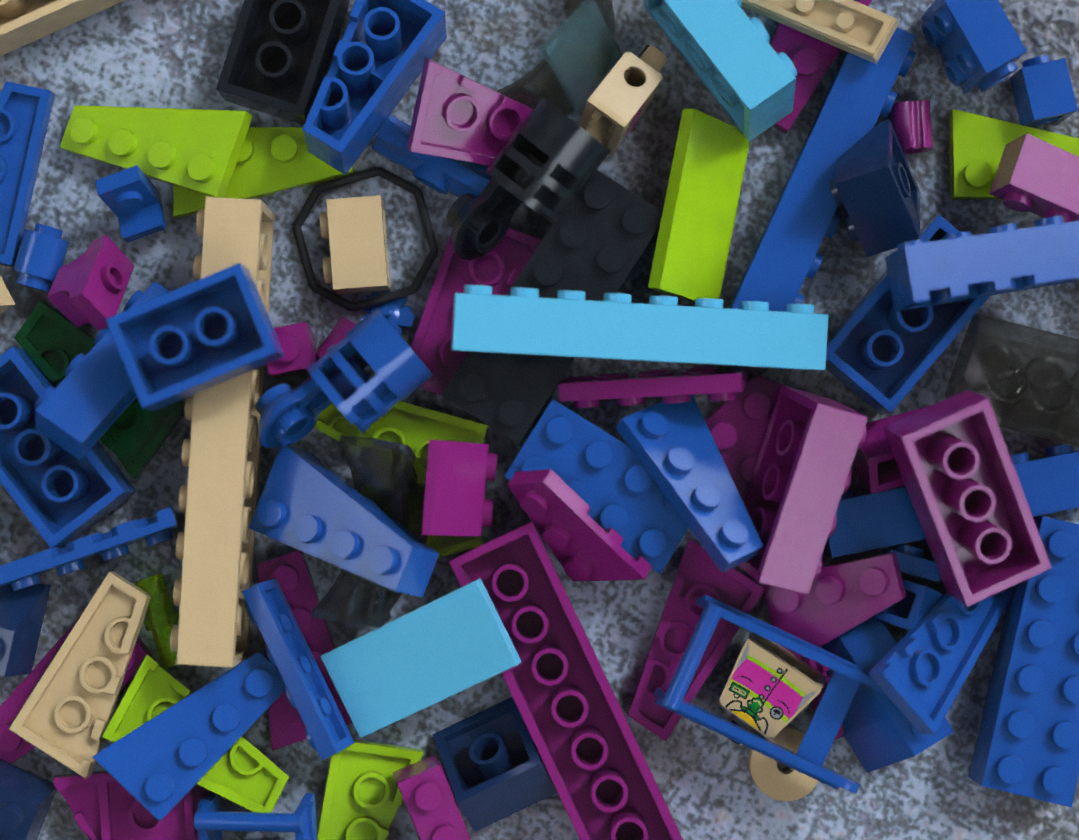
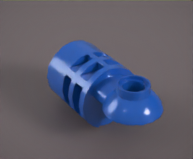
M376 308L346 333V338L337 345L333 344L326 350L327 353L317 362L313 361L306 369L311 376L294 390L289 384L282 383L270 388L259 398L255 408L261 415L258 426L260 442L263 447L275 448L280 447L281 444L287 446L300 441L312 431L320 413L332 403L351 424L354 423L361 433L364 434L370 429V425L380 417L386 416L394 405L399 401H404L429 380L433 374L380 310ZM367 365H370L376 373L372 378L363 370Z

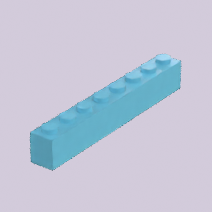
M464 285V293H455L453 296L451 351L812 371L825 370L828 314H815V305L787 304L786 312L769 311V302L741 301V309L723 308L724 300L696 298L695 307L677 306L678 297L650 296V303L642 304L631 303L632 295L622 293H604L603 301L585 300L586 292L558 290L557 299L539 298V289L511 288V296L492 295V286Z

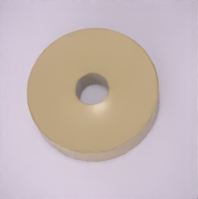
M786 726L773 739L767 738L763 734L760 736L797 752L805 733L797 728ZM750 749L748 768L751 778L756 786L772 799L779 801L798 800L809 794L819 782L793 768L781 771L777 767L778 761Z

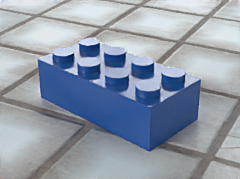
M938 214L920 230V239H925V242L943 240V236L959 233L960 231ZM886 270L827 339L825 369L879 415L892 413L990 296L895 312L888 272Z
M12 346L0 355V483L50 548L65 547L66 543L77 539L137 491L99 442L80 461L35 428L36 409L34 405L46 388L49 386L56 388V386L24 349Z
M552 399L504 477L511 480L515 472L553 470L590 506L588 515L604 530L613 528L623 538L620 546L630 556L634 558L642 556L652 566L651 569L660 574L689 527L628 445Z

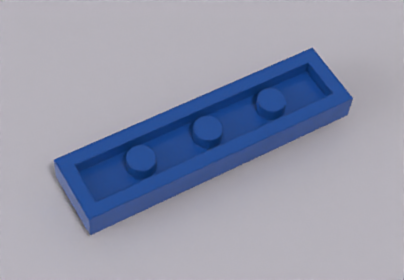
M274 578L255 584L242 591L246 600L247 614L251 621L259 627L266 642V654L271 663L278 668L286 684V696L290 704L298 710L306 727L305 735L310 746L318 752L321 760H324L355 743L277 579Z

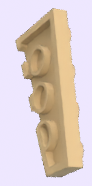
M109 572L9 729L85 779L91 777L96 763L92 756L100 751L104 739L102 736L108 727L152 596L117 573Z

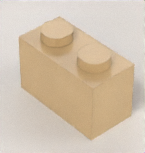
M381 195L326 199L327 212H320L322 239H329L331 256L323 257L325 283L333 284V290L338 295L390 291L391 281L385 204Z

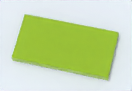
M697 109L682 110L648 288L692 303L696 302V298L720 299L750 142L747 141L737 127Z

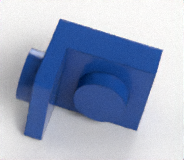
M138 165L95 180L98 196L118 217L121 236L126 242L140 239L166 228L160 192Z
M897 544L896 555L901 573L928 581L940 582L941 576L930 547L926 559H922L924 550L905 544ZM882 549L881 554L895 551L890 549Z

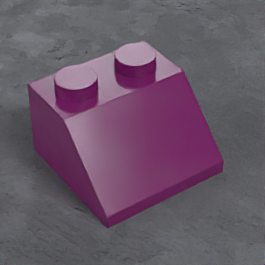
M429 440L422 535L481 537L483 526L492 527L494 500L486 499L487 481L496 480L498 454L489 453L490 444Z

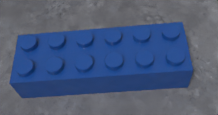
M1034 516V522L1052 568L1011 587L1014 594L1006 608L968 777L984 787L1072 807L1079 777V524L1046 516Z

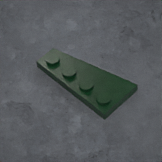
M42 301L39 302L14 337L56 386L66 378L65 371L71 361L80 353L86 356L96 345L93 336L80 327L76 328L69 319ZM137 397L100 440L123 463L124 468L132 478L138 479L184 416L185 402L180 400L159 410L152 411L142 409Z

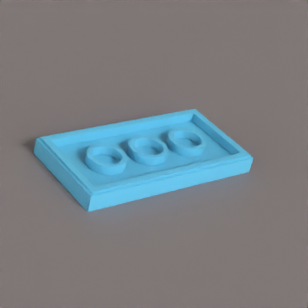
M481 578L320 656L360 738L522 662Z

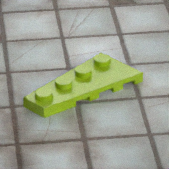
M952 109L949 112L950 200H1002L989 194L1005 145L1026 133L1078 157L1079 138Z

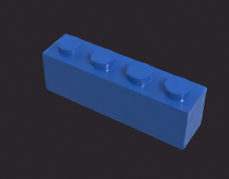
M154 281L145 292L141 290L136 291L126 303L123 311L170 291ZM109 327L99 331L94 341L96 345L86 356L83 353L78 354L68 365L65 371L66 378L56 388L53 386L46 388L34 405L36 409L35 428L80 461L137 398Z

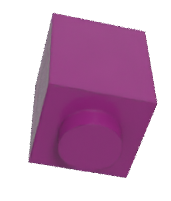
M301 322L274 328L285 356L267 364L269 376L279 379L309 373L306 367L313 361L317 362L319 360L316 355L317 348L312 326L307 322Z

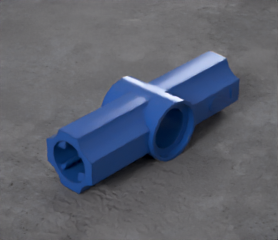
M392 115L383 122L376 135L372 150L394 164L413 172L412 176L428 187L442 194L449 192L458 198L468 193L475 194L478 197L492 179L486 173L488 168L485 165L410 152L406 146L411 126Z

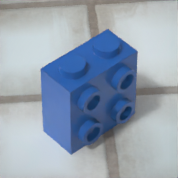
M935 0L921 17L923 21L922 31L927 42L934 48L938 47L946 61L944 69L947 77L953 85H960L964 94L977 87L981 93H984L1006 80V76L1018 69L1015 62L1027 52L998 0Z

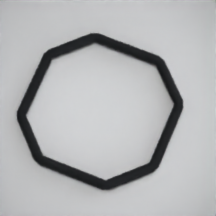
M374 167L319 183L311 191L293 223V234L309 288L348 311H359L413 295L420 288L438 255L439 247L423 192L419 187L384 168ZM380 176L414 194L430 252L409 287L352 303L317 284L301 227L321 192Z

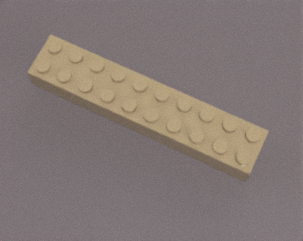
M205 197V209L198 210L196 221L198 237H203L202 255L195 256L193 273L194 281H197L241 263L249 269L269 316L275 214L262 200ZM266 364L187 397L185 400V418L191 421L190 439L184 440L182 447V464L184 467L189 468L188 484L181 486L179 494L180 513H186L185 532L179 531L176 542L177 559H183L182 578H176L173 589V603L175 606H180L179 624L173 625L170 637L171 652L177 653L176 664L234 667L248 659L250 618L246 611V600L242 591L252 587L256 531L249 529V526L257 508L261 442L258 436L261 415L255 407L259 398L264 394Z

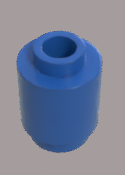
M36 223L34 231L24 230L13 271L17 272L15 283L45 292L50 291L59 268L64 264L69 246L68 241L61 239L62 230Z

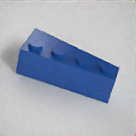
M356 0L349 15L350 22L342 40H339L333 54V63L327 77H324L303 127L308 152L344 175L347 174L378 132L383 122L387 120L423 70L425 57L431 59L447 38L445 12L426 0Z
M281 444L249 529L395 592L423 597L439 553L400 522L389 517L371 499L356 491L348 484L347 480L327 468L314 454L291 445Z

